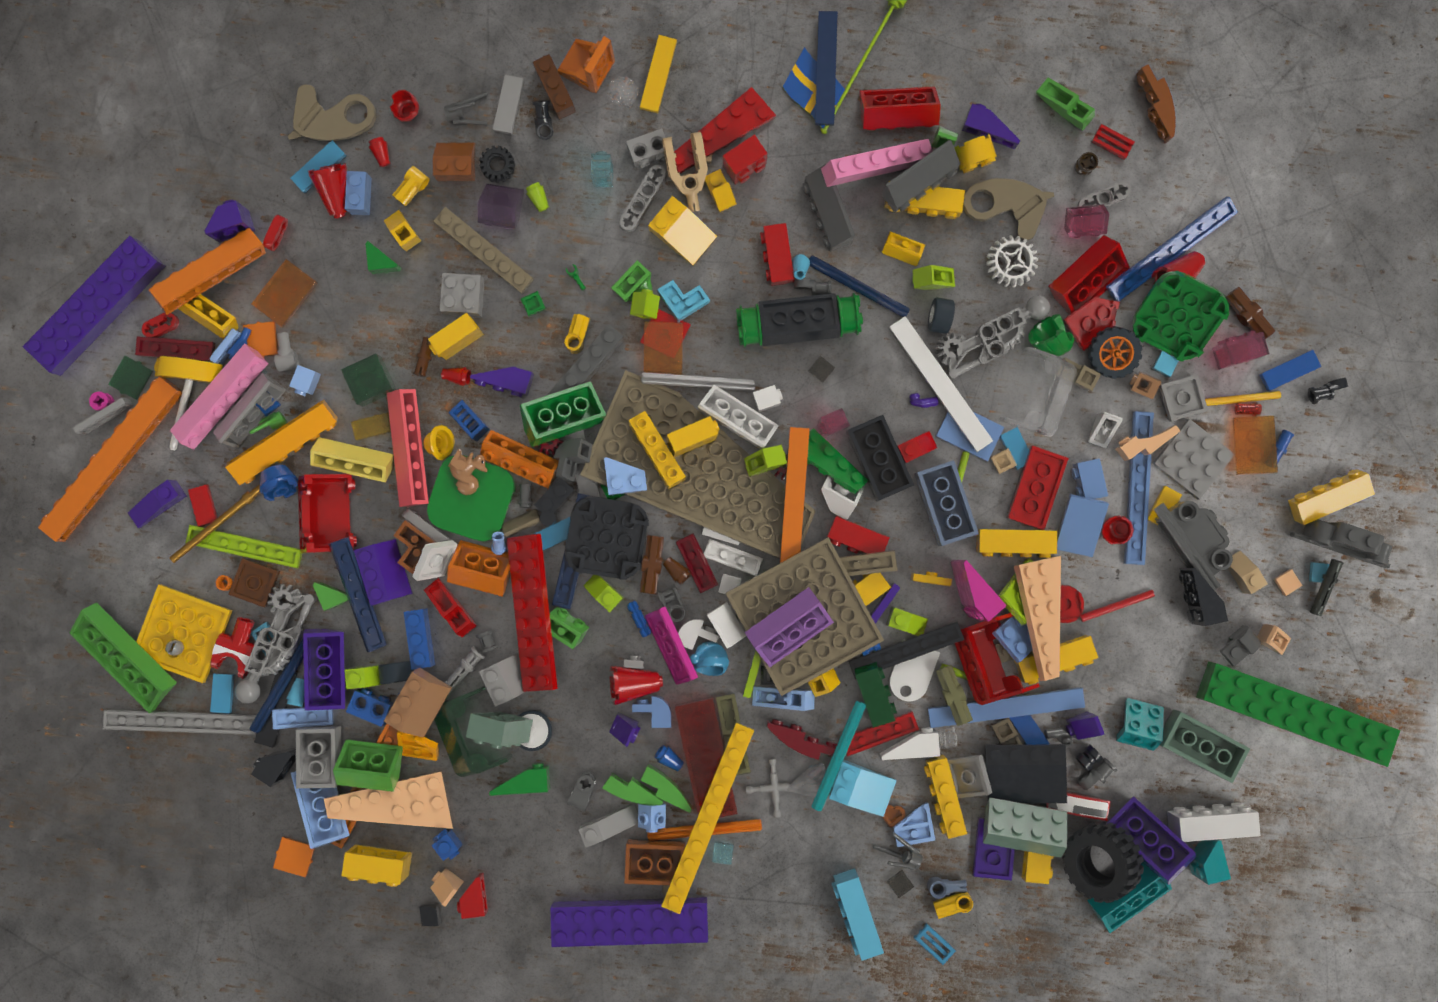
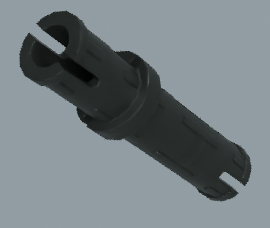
M1331 558L1326 574L1322 576L1323 581L1309 611L1310 613L1322 617L1333 587L1339 581L1337 578L1344 565L1343 562Z

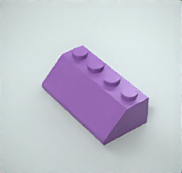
M808 587L772 614H769L765 619L752 626L745 634L763 660L771 667L834 622Z

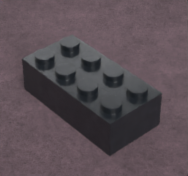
M884 415L846 431L864 475L869 480L868 484L876 502L914 486Z

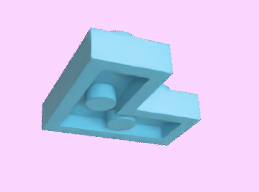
M674 280L657 289L658 294L678 322L710 303V299L700 285L684 295Z

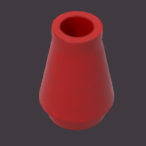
M383 137L370 140L369 149L379 166L385 167L390 165L387 141H384Z
M466 367L442 369L441 378L443 380H448L461 386L469 385L471 381V370H468Z

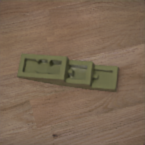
M735 694L716 697L725 747L735 723H740ZM745 752L736 776L751 773L747 752Z

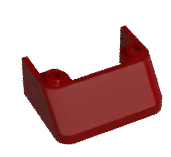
M1011 613L994 617L989 622L983 621L961 629L964 640L955 643L973 697L980 705L1040 687L1039 683L1023 688L1022 682L1017 676L1010 675L1006 677L993 641L996 637L992 632L1001 625V620L1013 617Z

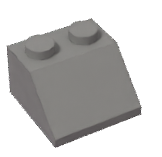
M518 653L479 671L495 707L525 693L522 688Z

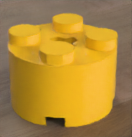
M990 134L964 142V146L959 147L957 145L954 147L960 162L959 168L963 170V173L973 171L979 164H981V167H984L996 161L997 155Z

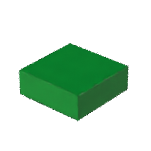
M538 291L521 298L529 317L546 309Z

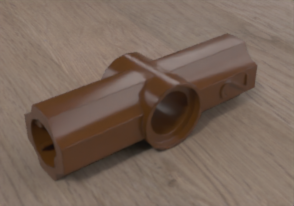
M1240 287L1235 288L1226 295L1228 303L1237 313L1236 317L1239 322L1249 327L1260 342L1270 337L1276 331L1263 316V309L1256 302H1252Z
M647 536L645 555H643L641 572H643L640 584L641 593H657L658 578L661 574L663 561L661 556L664 537Z

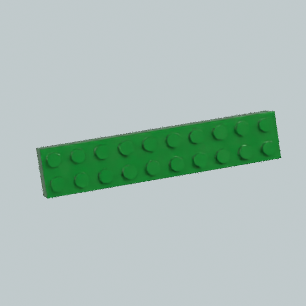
M1209 661L1196 695L1198 699L1386 767L1389 766L1401 731Z

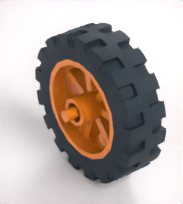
M1107 327L1105 330L1099 331L1096 337L1092 338V343L1088 347V359L1091 362V366L1096 372L1112 379L1126 377L1125 375H1130L1139 366L1138 362L1142 359V345H1140L1139 338L1133 332L1122 327ZM1112 339H1120L1115 347ZM1109 341L1111 347L1109 349L1103 348L1106 342ZM1123 342H1125L1128 348L1120 350ZM1101 352H1108L1109 355L1102 359ZM1129 352L1128 357L1125 360L1122 357V353ZM1112 357V366L1104 363ZM1116 358H1119L1124 363L1116 366Z

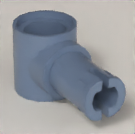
M932 877L927 882L930 894L937 899L950 895V893L967 892L966 880L949 881L948 879ZM935 884H941L942 886L939 891L935 892L932 890Z

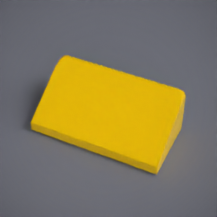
M890 231L882 253L917 266L925 244Z

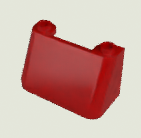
M304 474L299 476L298 514L299 547L301 553L331 552L329 543L345 537H349L354 551V547L357 546V538L350 532L349 494L355 489V479L352 478V475Z

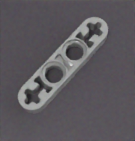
M654 165L650 168L621 216L620 226L625 232H632L637 228L665 181L666 171L661 165ZM660 170L662 177L658 176L654 184L653 182H651L654 179L653 172H658ZM645 186L653 188L651 195H645L642 192ZM641 202L644 207L641 211L637 212L633 209V204ZM629 211H631V213L635 215L631 220L633 225H628L627 227H625L624 220L628 221L630 219L631 214L629 213Z

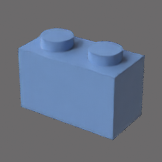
M347 171L345 210L351 215H370L372 178L367 172Z
M1100 459L1072 464L1071 473L1073 479H1076L1077 496L1091 499L1108 496Z

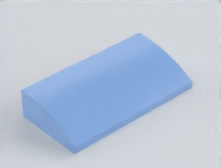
M296 771L291 772L310 849L349 837L346 820L327 818L324 798L339 795L337 787L296 789Z

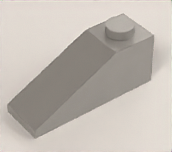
M631 804L582 824L578 830L585 847L587 848L638 824V811L635 804Z

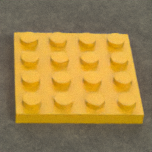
M158 584L136 642L163 669L200 683H206L211 669V657L218 636L225 632L233 610ZM172 640H179L183 643L184 649L179 655H169L165 649L167 643Z

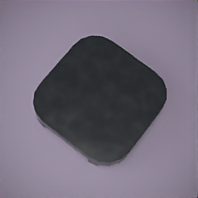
M586 496L579 499L571 512L565 545V559L568 565L574 571L581 574H593L618 578L620 580H626L634 576L638 570L640 571L642 566L641 560L647 527L649 526V518L646 512L639 505L632 502L596 496Z

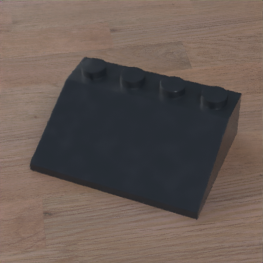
M1065 744L985 745L986 771L992 793L987 795L988 800L989 798L1017 803H1067Z

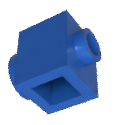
M445 828L432 839L434 843L431 846L444 861L447 858L451 860L460 853L458 849L463 844L452 829L447 831Z

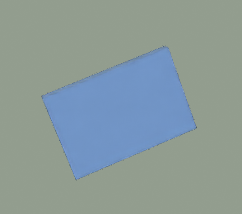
M947 411L935 437L987 462L1004 427L973 412L993 440L986 447L976 452Z
M1070 494L1057 535V550L1093 557L1109 503Z

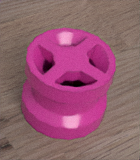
M94 392L89 398L90 406L97 411L115 402L112 395L104 392Z

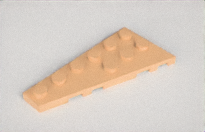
M1061 556L1014 566L1040 681L1059 677Z
M442 771L400 780L397 782L394 792L361 789L324 798L327 818L453 829Z

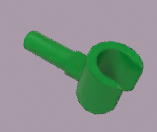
M572 264L575 271L570 273L566 268V272L569 277L576 280L583 291L586 288L580 280L576 265Z

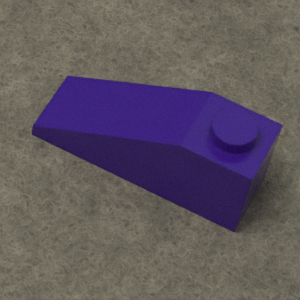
M982 104L971 105L962 131L978 137L990 134L992 142L1016 149L1020 140L990 109H987Z
M166 480L151 490L128 514L137 528L140 529L186 498L187 495L176 480Z

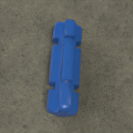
M632 601L628 603L627 608L632 613L631 616L637 628L640 629L641 636L646 637L650 635L651 630L646 625L647 622L641 610L638 609L637 602Z

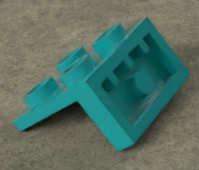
M1127 698L1125 700L1124 727L1118 732L1116 741L1154 751L1163 742L1164 707Z

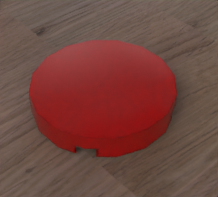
M1061 585L1060 623H1071L1076 621L1083 612L1084 599L1082 594L1074 587Z

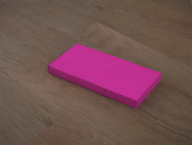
M666 607L644 615L675 684L679 685L698 678Z

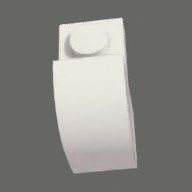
M693 619L686 622L678 633L684 647L693 650L698 636L716 643L719 634H716V629L706 626L705 629L701 628L704 622L702 619Z

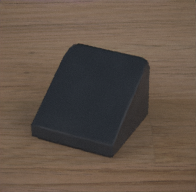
M439 903L419 907L422 926H439L442 923Z

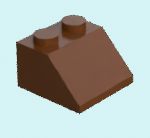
M437 143L433 154V176L437 181H475V143Z

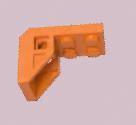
M604 36L601 41L595 44L575 39L558 68L559 75L589 92L597 93L615 62L611 40Z

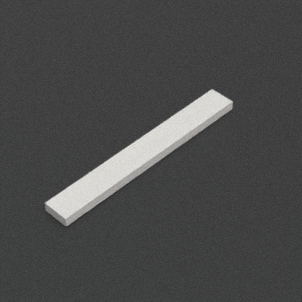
M906 316L891 325L889 329L975 451L978 452L993 442L988 432Z

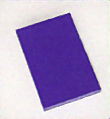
M978 817L973 877L1012 881L1015 849L984 844V818Z

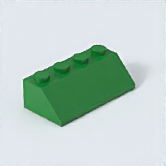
M591 381L520 404L524 431L531 447L599 425L606 417V413Z

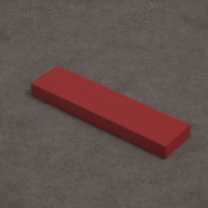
M910 711L895 717L896 721L874 728L870 726L856 731L846 753L847 757L918 731L919 727L913 712Z

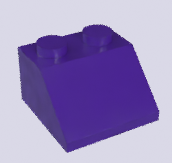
M227 200L223 202V205L217 206L204 231L206 235L221 243L230 240L238 232L248 228L255 232L249 210L236 200Z

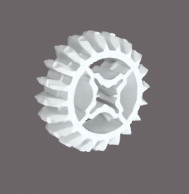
M1012 235L1008 239L1002 237L1001 243L996 241L994 243L995 247L989 249L991 253L987 254L986 257L990 260L986 262V265L992 267L988 269V273L994 272L991 278L995 279L998 277V284L1005 281V287L1011 283V286L1014 288L1017 283L1022 286L1024 281H1030L1029 276L1033 277L1035 275L1033 270L1038 268V265L1035 264L1038 258L1033 257V255L1037 251L1030 250L1033 244L1027 246V239L1020 242V236H1017L1015 240ZM1005 248L1016 249L1014 253H1008L1007 251L1003 252L1001 250ZM1021 253H1023L1026 259V265L1021 260ZM1016 255L1013 262L1014 264L1009 267L1011 262L1010 259ZM998 257L1000 258V261L1004 264L1003 271L1001 270L998 264ZM1011 270L1023 272L1017 276L1008 275Z

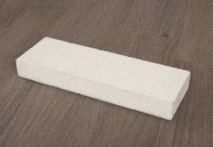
M711 539L708 540L704 551L705 558L757 576L763 558Z

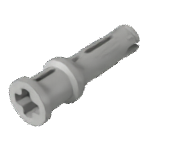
M471 647L469 654L460 660V666L445 682L452 687L449 695L469 672L475 670V666L479 661L486 657L477 647Z

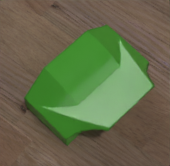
M637 260L611 289L625 302L632 301L633 292H641L642 289H653L650 280L651 272Z

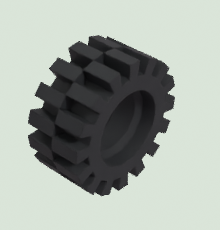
M494 145L492 149L486 148V152H482V158H479V166L487 179L491 182L496 181V183H500V181L506 182V178H511V174L515 172V161L505 147L503 149L502 146L498 145V148H496ZM494 158L504 160V167L500 171H494L490 167V163Z

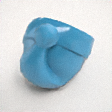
M707 641L700 644L696 652L689 657L692 664H694L695 671L708 676L724 674L729 665L727 652L721 645L715 642Z

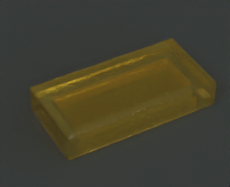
M389 413L351 422L356 441L391 432Z

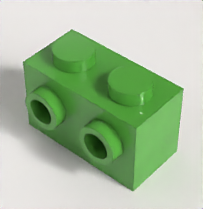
M556 607L550 612L552 636L571 649L577 647L582 642L589 626L585 625L583 620L571 616L563 608Z

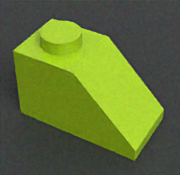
M928 265L912 270L914 289L931 290L955 287L954 268Z
M782 445L760 449L744 458L749 477L787 464L786 454L783 451Z
M593 575L583 585L608 612H612L624 599L602 576Z
M891 607L886 625L919 636L924 634L928 619Z
M379 665L346 669V689L384 685L380 684Z

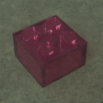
M1255 330L1240 336L1226 338L1217 342L1218 346L1212 348L1218 370L1270 354L1264 333L1256 334Z

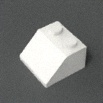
M726 602L707 613V616L728 649L746 637V630L741 621H738L735 616L736 612L732 605Z

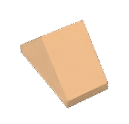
M1263 624L1257 636L1262 645L1283 655L1291 640L1279 627Z

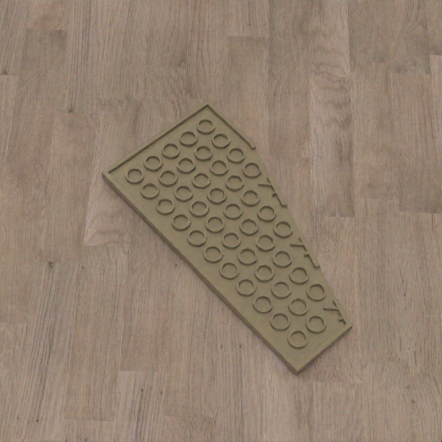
M625 370L592 446L590 462L585 463L580 476L607 487L605 457L644 470L647 491L624 493L625 495L780 559L785 485L770 471L749 477L744 458L749 456V454L720 429L715 441L675 457L686 478L668 490L630 428L628 420L646 411L669 448L666 442L667 434L707 417L682 397L679 392L662 385L643 384L641 376ZM805 501L801 546L816 512Z

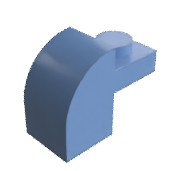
M652 695V702H648V699H637V702H633L632 712H652V728H671V707L663 697Z

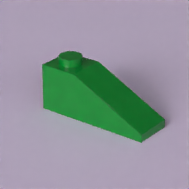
M534 763L532 767L523 770L494 787L489 792V796L548 792L550 790L549 766H544V763Z

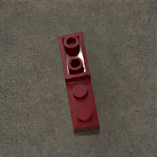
M772 719V722L767 721V727L781 742L798 753L819 760L820 753L833 756L837 743L831 741L822 743L819 742L818 738L808 736L806 739L804 738L805 730H802V726L797 724L787 726L783 725L781 720Z

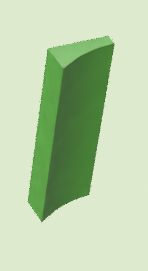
M97 602L81 610L69 633L148 713L154 711L177 682Z

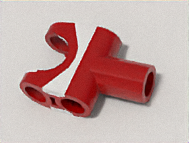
M238 617L231 636L225 633H221L218 636L211 657L212 668L219 669L226 657H232L238 665V677L242 679L247 677L249 672L244 669L255 645L248 642L255 623L253 620Z

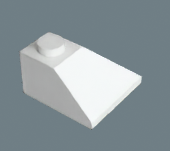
M828 475L821 491L829 510L837 516L848 520L857 506L865 486L854 495L834 482V478Z

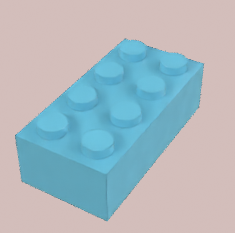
M855 868L834 875L835 882H832L836 898H841L838 904L843 918L847 917L844 922L849 937L853 936L850 940L855 955H860L863 961L883 954L884 951Z

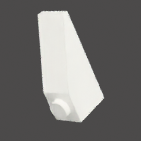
M921 728L920 732L913 733L879 753L881 760L938 757L940 756L939 734L937 731H933V728Z

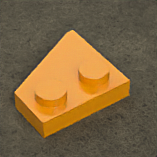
M397 731L398 746L403 747L402 756L437 761L439 756L438 743L425 737Z

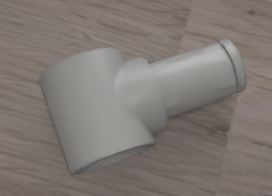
M278 333L279 350L277 351L278 355L274 357L276 368L279 372L296 369L297 365H299V359L296 352H293V349H291L289 333Z

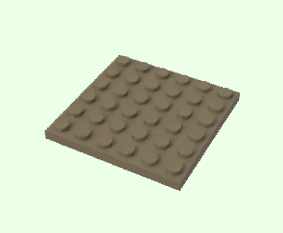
M829 537L725 593L746 631L808 587L834 623L771 667L760 656L781 696L884 641Z

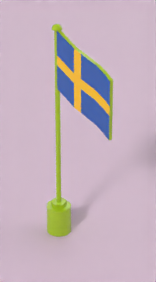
M887 0L890 9L846 88L844 89L836 79L835 114L893 9L903 8L907 0ZM804 47L786 79L783 89L795 103L808 112L815 120L817 61L813 59ZM819 125L821 133L826 134L829 126Z

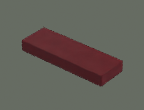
M694 533L676 541L700 594L717 586L718 583Z

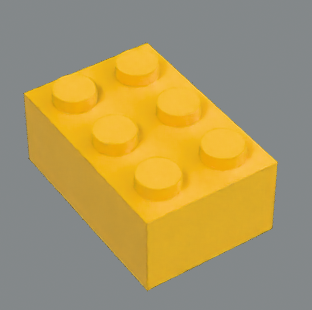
M355 844L345 852L341 876L347 877V880L350 881L363 879L367 880L366 882L370 884L384 882L387 886L396 887L409 876L412 852Z

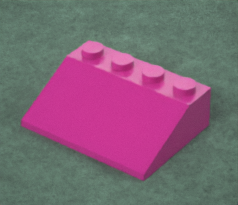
M952 560L950 562L960 601L964 606L962 610L969 618L972 617L973 619L976 618L977 620L989 622L1007 606L967 560Z

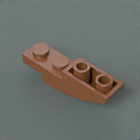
M1148 64L1137 72V81L1140 86H1143L1147 100L1152 103V106L1147 110L1149 120L1155 124L1159 138L1163 139L1164 143H1167L1175 135L1176 116L1174 103L1165 78L1157 81Z

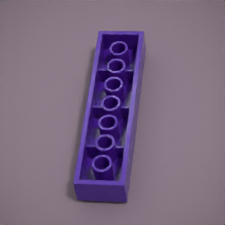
M129 235L22 347L49 373L61 376L153 281L166 265L139 240Z
M707 897L686 898L680 914L661 907L664 898L553 902L550 908L551 947L708 943Z

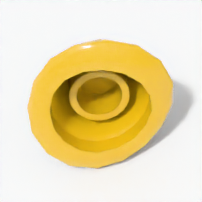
M444 425L435 426L425 436L423 441L426 452L438 460H444L450 456L455 444L452 431Z

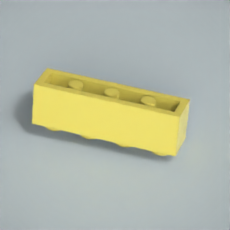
M320 437L310 450V465L385 483L393 470L394 455Z

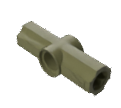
M952 665L936 670L943 689V697L947 706L951 709L956 725L959 726L972 721L973 718L966 703V695L961 684L958 683Z

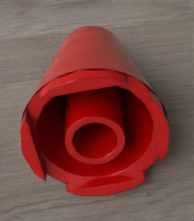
M346 163L323 166L316 171L315 169L308 170L309 177L329 215H333L334 218L346 216L345 213L348 212L345 210Z
M1193 251L1153 271L1152 278L1154 277L1156 282L1163 274L1170 271H1180L1197 278L1205 266V257L1201 253Z
M610 666V671H613V676H610L611 698H615L612 702L613 705L658 692L660 687H663L662 675L659 676L658 672Z

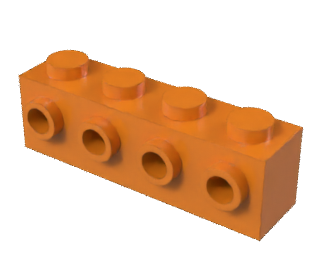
M490 430L483 440L480 454L484 456L486 461L547 489L550 488L556 478L558 460L493 430Z

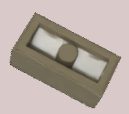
M533 509L505 522L502 527L504 536L510 537L541 523L538 510Z

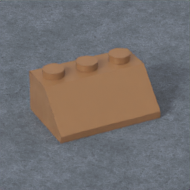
M419 667L409 676L384 722L400 732L424 737L452 687Z

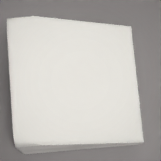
M723 574L718 592L725 594L739 586L742 578Z

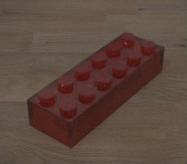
M713 696L675 704L677 721L698 814L724 753V745ZM733 787L730 789L719 818L738 814Z

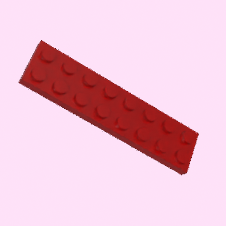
M541 534L507 538L523 692L555 690L558 687Z

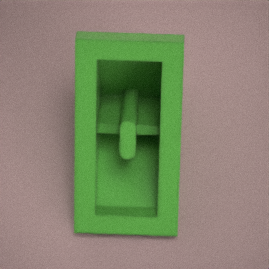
M314 582V590L324 611L331 610L349 601L345 591L322 582Z

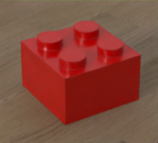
M754 134L723 155V168L735 185L739 182L742 184L750 178L749 175L752 173H759L765 169L768 153Z

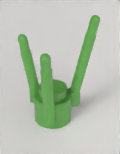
M280 411L274 412L264 417L259 422L261 425L250 430L249 433L253 434L268 425L272 430L279 429L288 422Z

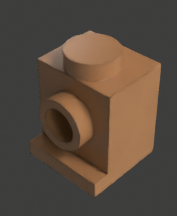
M1139 371L1138 375H1133L1129 384L1132 385V391L1153 399L1161 384V380ZM1146 380L1148 385L1142 387L1140 385L1141 381Z

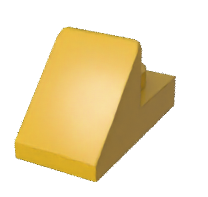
M721 169L706 175L705 183L719 212L737 205L730 184L726 181Z

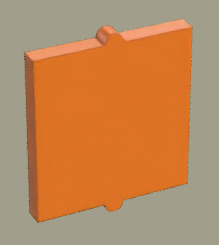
M257 321L256 324L243 325V329L245 327L251 330L247 340L248 346L257 350L263 358L265 356L278 355L274 321L264 323Z
M282 837L279 849L276 851L277 856L273 868L306 877L309 866L313 862L314 849H310L307 843Z

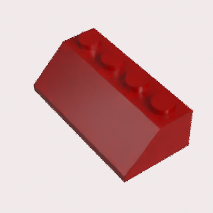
M935 86L860 90L863 129L876 130L878 128L895 129L897 127L914 128L915 126L932 127L939 125L941 103Z
M1103 235L1048 287L1054 299L1070 315L1093 297L1099 298L1107 291L1106 286L1130 269V266L1120 243Z

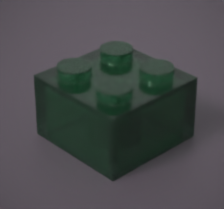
M373 354L341 369L353 398L359 406L368 405L387 396L388 392L396 390L382 357L378 354Z

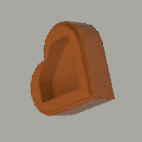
M888 804L883 819L892 828L905 818V810L899 805L892 806Z

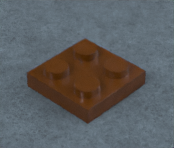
M242 558L228 595L265 608L270 600L268 594H272L280 571Z

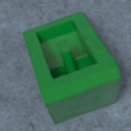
M369 241L365 243L369 272L380 274L398 272L402 269Z

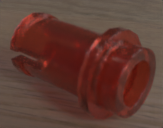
M1257 402L1236 403L1235 406L1236 415H1252L1256 417L1262 411L1261 404Z

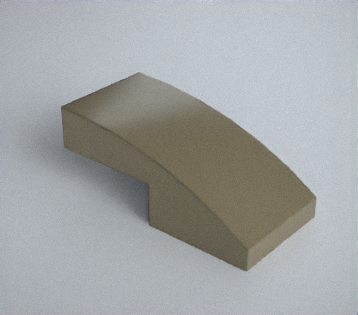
M1063 358L1055 373L1057 377L1089 391H1093L1101 375L1087 366H1081L1067 358Z
M1009 718L991 726L1000 744H1022Z

